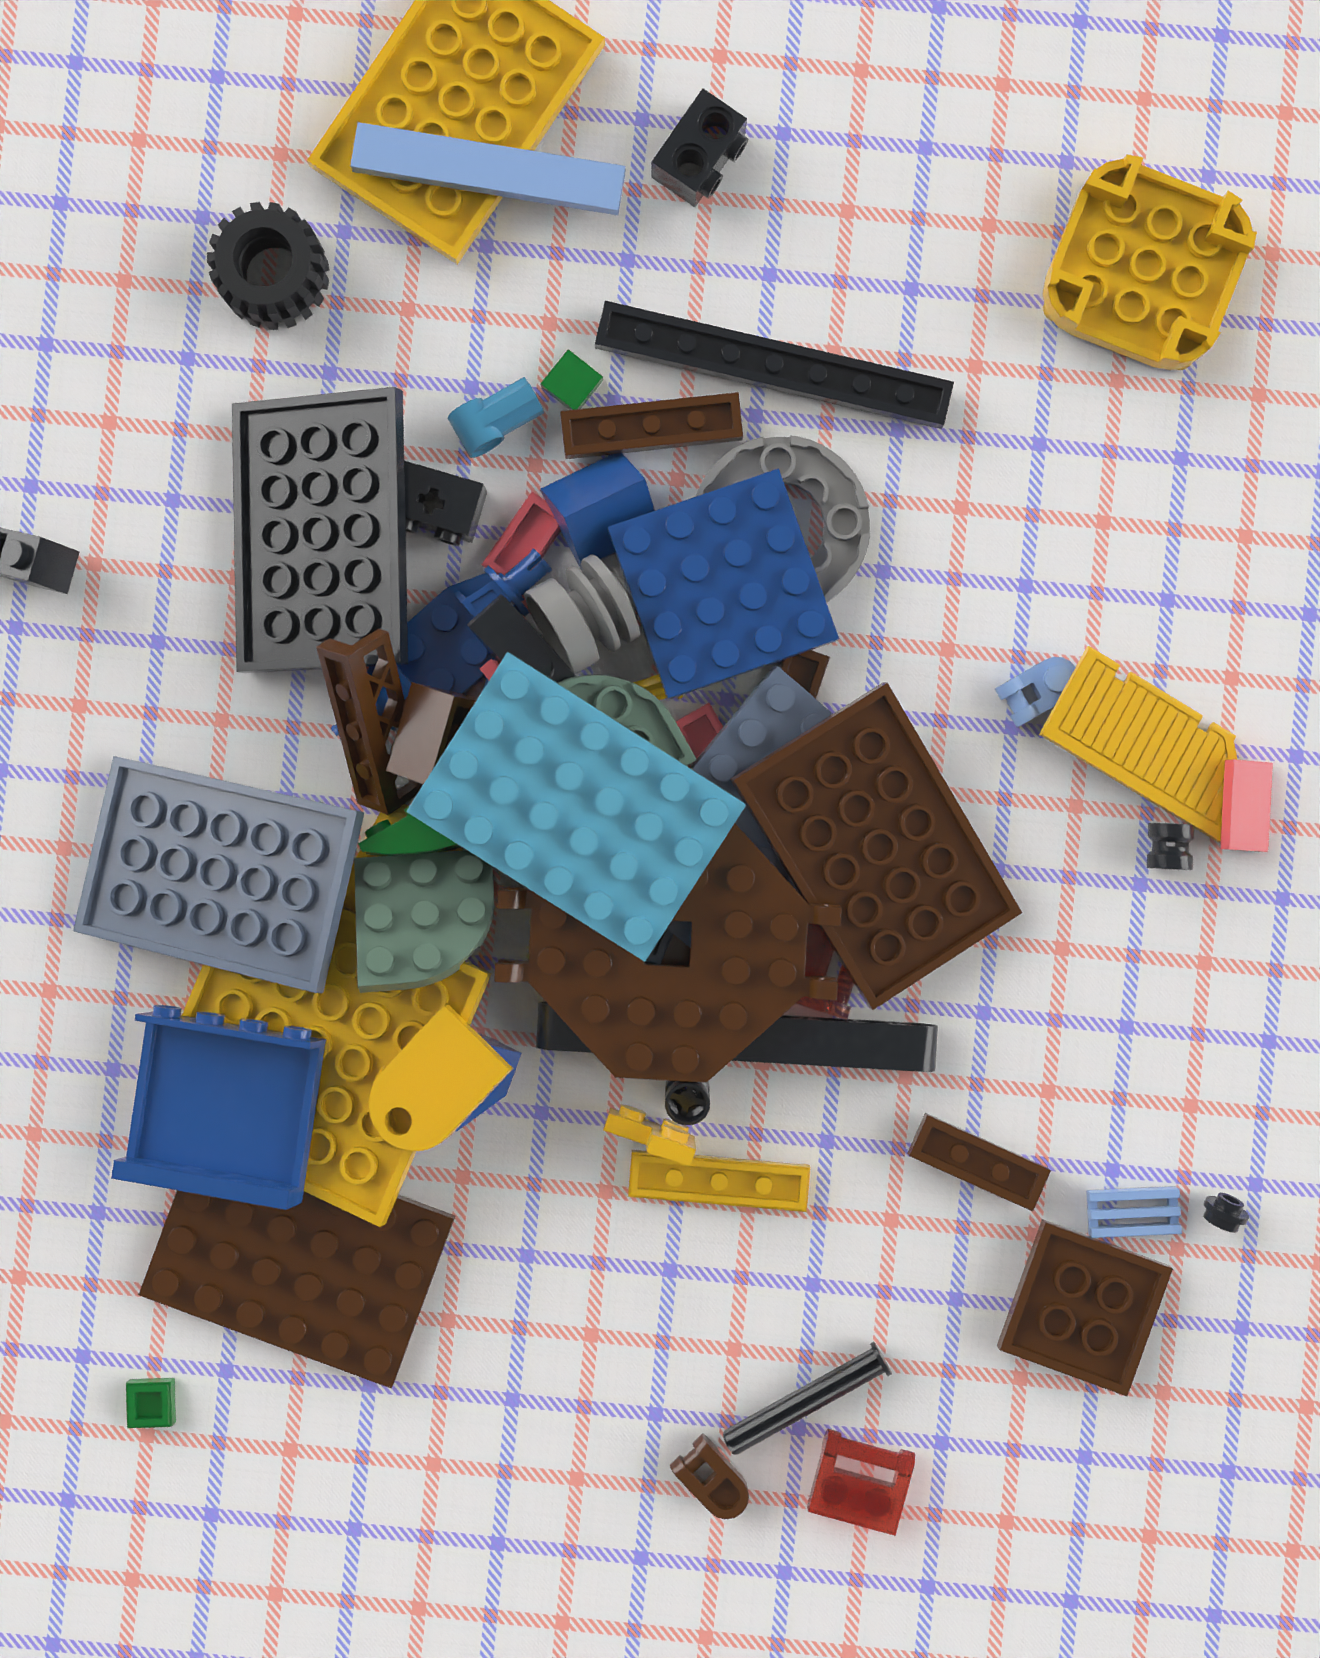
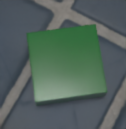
M568 349L540 385L542 389L566 408L576 410L581 409L603 382V376Z
M175 1378L130 1379L126 1382L127 1428L172 1427L176 1423Z

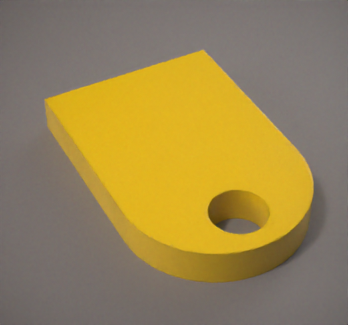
M449 1004L443 1005L374 1081L369 1096V1113L372 1123L379 1135L396 1148L406 1151H423L433 1148L448 1139L514 1068ZM396 1107L405 1109L411 1116L412 1124L407 1133L397 1132L391 1126L390 1115Z

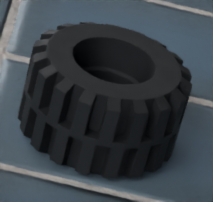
M260 202L250 203L251 211L244 213L241 207L233 210L232 212L236 218L231 222L223 218L218 224L222 233L220 236L212 234L209 241L214 252H207V263L212 269L208 273L212 283L217 288V292L241 319L245 317L250 325L258 328L261 323H264L269 330H278L279 322H284L287 328L297 325L294 318L302 315L307 320L313 315L309 307L312 304L320 307L324 300L320 290H328L330 281L325 273L330 271L328 260L324 255L325 251L309 223L305 219L301 220L298 213L288 207L284 212L280 204L269 202L268 209H264ZM268 248H283L292 252L291 267L286 276L279 282L269 286H256L247 282L248 266L259 252Z

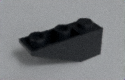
M0 528V577L68 594L80 551L40 536Z

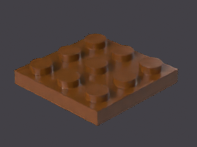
M1042 1219L997 1347L1000 1351L1128 1396L1173 1268L1165 1263Z

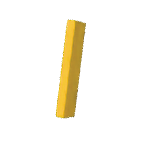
M632 1150L628 1197L807 1212L811 1167L806 1164L694 1155L689 1167L647 1153L646 1151Z

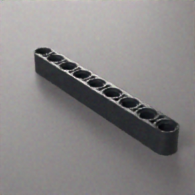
M538 1002L536 1048L592 1053L547 1002ZM782 1015L732 1061L933 1072L936 1068L938 1025Z

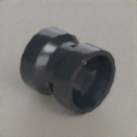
M1148 823V837L1152 841V851L1147 854L1146 868L1193 870V856L1189 853V843L1194 839L1195 825ZM1166 842L1175 843V846H1166Z
M667 1080L665 1085V1109L668 1116L674 1122L681 1125H694L701 1122L710 1110L709 1082Z

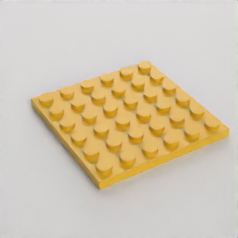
M343 906L323 993H313L202 965L181 1016L196 1018L197 1012L218 1013L225 1015L224 1023L239 1025L240 1019L261 1020L268 1022L267 1030L283 1032L284 1026L304 1027L312 1030L311 1037L326 1039L304 1191L365 1221L382 1227L389 1218L417 1151H406L392 1146L375 1129L369 1113V1096L373 1083L384 1068L443 1005L449 1004L470 1025L492 973L464 961L460 965V969L454 974L431 985L406 990L360 993L357 981L356 912ZM396 1107L390 1115V1123L394 1130L400 1133H407L409 1131L412 1119L408 1111Z

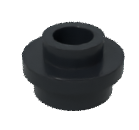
M1220 1192L1217 1197L1207 1196L1203 1203L1206 1208L1203 1217L1217 1228L1236 1233L1240 1225L1247 1224L1249 1215L1243 1210L1244 1203L1232 1195Z

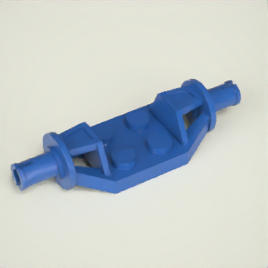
M534 548L505 575L502 573L497 574L490 566H487L484 569V574L447 587L407 622L408 664L397 665L404 699L408 696L411 682L465 694L485 677L480 668L490 659L494 660L495 658L467 624L500 594L512 603L522 616L526 617L530 613L522 603L524 600L522 595L547 573L552 571V568L544 559L542 560L541 555ZM369 666L367 670L369 675L372 676L375 666ZM383 687L375 704L377 713L382 716L388 700L386 688ZM337 724L333 725L331 730L336 736H339Z

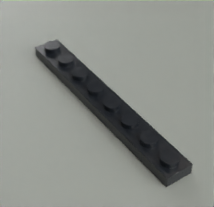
M610 301L604 302L595 340V349L942 429L945 424L954 381Z

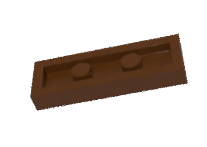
M927 1113L924 1114L907 1152L914 1159L1032 1212L1051 1172L1048 1167Z

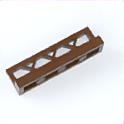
M378 629L353 645L328 639L316 646L357 804L389 815L414 798L423 784L408 779L409 782L397 790L395 781L398 775L386 771L390 755L387 753L385 744L391 728L394 727L396 732L398 731L405 699L389 632ZM376 649L378 661L371 676L367 673L363 656ZM383 687L386 688L388 700L383 714L380 716L377 713L375 704Z

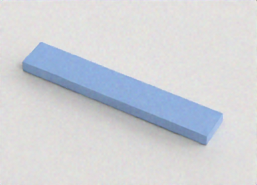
M360 122L357 123L350 165L352 172L612 215H619L626 172L623 165Z

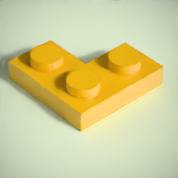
M621 1104L619 1110L609 1109L603 1131L646 1145L647 1153L689 1167L691 1166L696 1151L695 1136L688 1133V1126L678 1124L669 1119H663L662 1125L646 1120V1112L628 1105Z

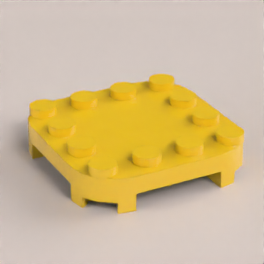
M1126 154L1123 159L1109 161L1099 168H1095L1077 195L1045 277L1042 293L1044 300L1043 312L1046 318L1053 321L1056 326L1070 335L1155 368L1184 370L1202 357L1214 345L1221 334L1219 328L1248 254L1254 249L1257 231H1252L1250 218L1240 205L1243 200L1232 192L1227 191L1224 196H1220L1141 165L1144 157Z

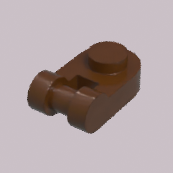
M702 1433L692 1443L694 1448L685 1457L679 1455L669 1466L675 1476L711 1514L721 1519L735 1518L742 1514L747 1507L749 1500L747 1482L737 1469L720 1453L716 1445ZM706 1462L714 1472L703 1480L696 1471Z

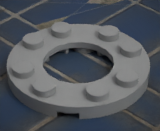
M792 435L790 437H760L733 448L722 456L709 470L696 496L779 468L784 484L794 485L810 494L821 510L824 522L822 543L814 556L811 557L826 603L829 602L853 579L864 560L869 545V505L864 489L856 474L832 450L803 437Z

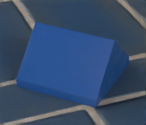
M623 453L611 454L540 489L581 570L582 559L593 554L602 560L615 553L607 531L609 526L655 511L645 478Z

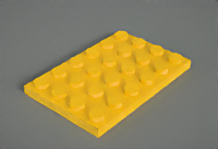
M415 0L307 159V162L312 169L458 265L503 197L352 172L350 165L357 123L373 124L534 151L604 48L605 37L550 0Z

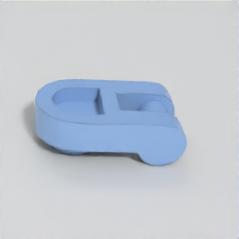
M1063 657L1046 659L995 688L1001 700L1006 699L1014 714L1010 715L1016 727L1025 724L1055 706L1075 669L1071 661ZM1029 684L1038 700L1031 704L1028 703L1021 691L1022 688Z

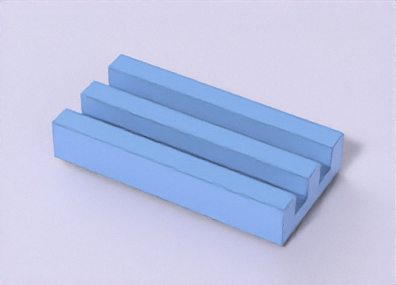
M1176 1186L1086 1190L1088 1235L1091 1238L1182 1234L1181 1224H1179L1181 1208L1178 1206L1180 1189ZM1167 1199V1206L1098 1209L1097 1202ZM1146 1217H1167L1168 1222L1098 1225V1220Z

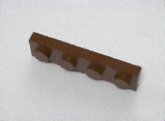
M739 392L560 411L566 459L743 440Z

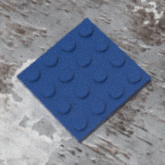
M779 468L608 527L607 531L667 700L839 640Z

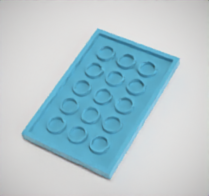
M507 652L406 812L645 962L746 804L513 654Z

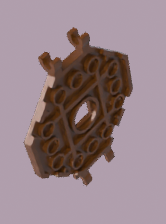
M734 823L672 919V921L692 922L690 965L646 964L640 958L530 889L502 886L498 890V909H531L529 961L499 959L495 963L494 982H529L615 1078L708 1082L802 997L837 1000L838 981L836 977L805 976L808 923L841 926L842 907H840V904L807 903L736 823Z

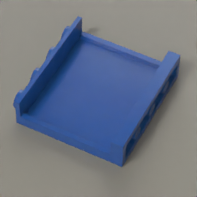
M154 1005L152 1012L135 1014V1021L146 1023L127 1154L126 1157L114 1160L111 1179L284 1210L302 1203L326 1039L311 1037L312 1030L304 1027L284 1026L283 1032L267 1030L268 1022L261 1020L240 1019L239 1025L224 1023L225 1015L218 1013L197 1012L196 1018L181 1016L182 1008L169 1005Z

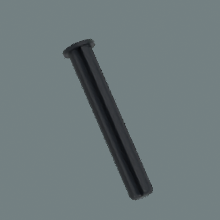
M870 1343L872 1347L870 1350L726 1429L723 1432V1438L730 1452L733 1455H737L881 1374L892 1375L876 1343Z

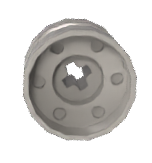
M593 554L582 559V572L573 565L566 569L565 574L570 591L567 592L555 579L549 578L526 591L524 595L531 616L543 639L553 648L574 674L598 662L599 654L595 639L598 638L608 650L615 652L621 646L619 637L623 641L630 643L640 636L639 625L625 590L607 566Z

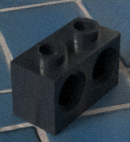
M702 88L651 161V178L693 207L697 206L703 196L709 199L722 181L723 175L720 171L728 160L735 162L748 143L749 139L745 136L747 118ZM718 126L727 134L720 139H711L705 135L704 131L709 127ZM691 162L697 164L701 171L697 175L686 176L678 168L684 163Z

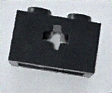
M404 460L406 532L416 533L419 527L435 532L433 538L446 544L459 546L461 540L473 543L487 495L484 484ZM435 496H438L444 507L443 509L435 508L432 515H430L424 506V502L432 503Z

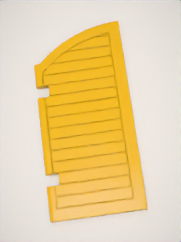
M1088 646L1039 735L1183 822L1195 825V829L1213 840L1221 842L1225 760H1237L1234 744L1236 735L1215 722L1210 724L1206 732L1197 728L1203 715L1133 672L1128 673L1124 682L1114 676L1120 664Z

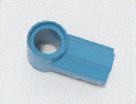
M523 377L484 400L482 398H475L460 405L448 415L447 419L469 457L475 458L497 447L504 440L505 435L544 414V410L531 385Z

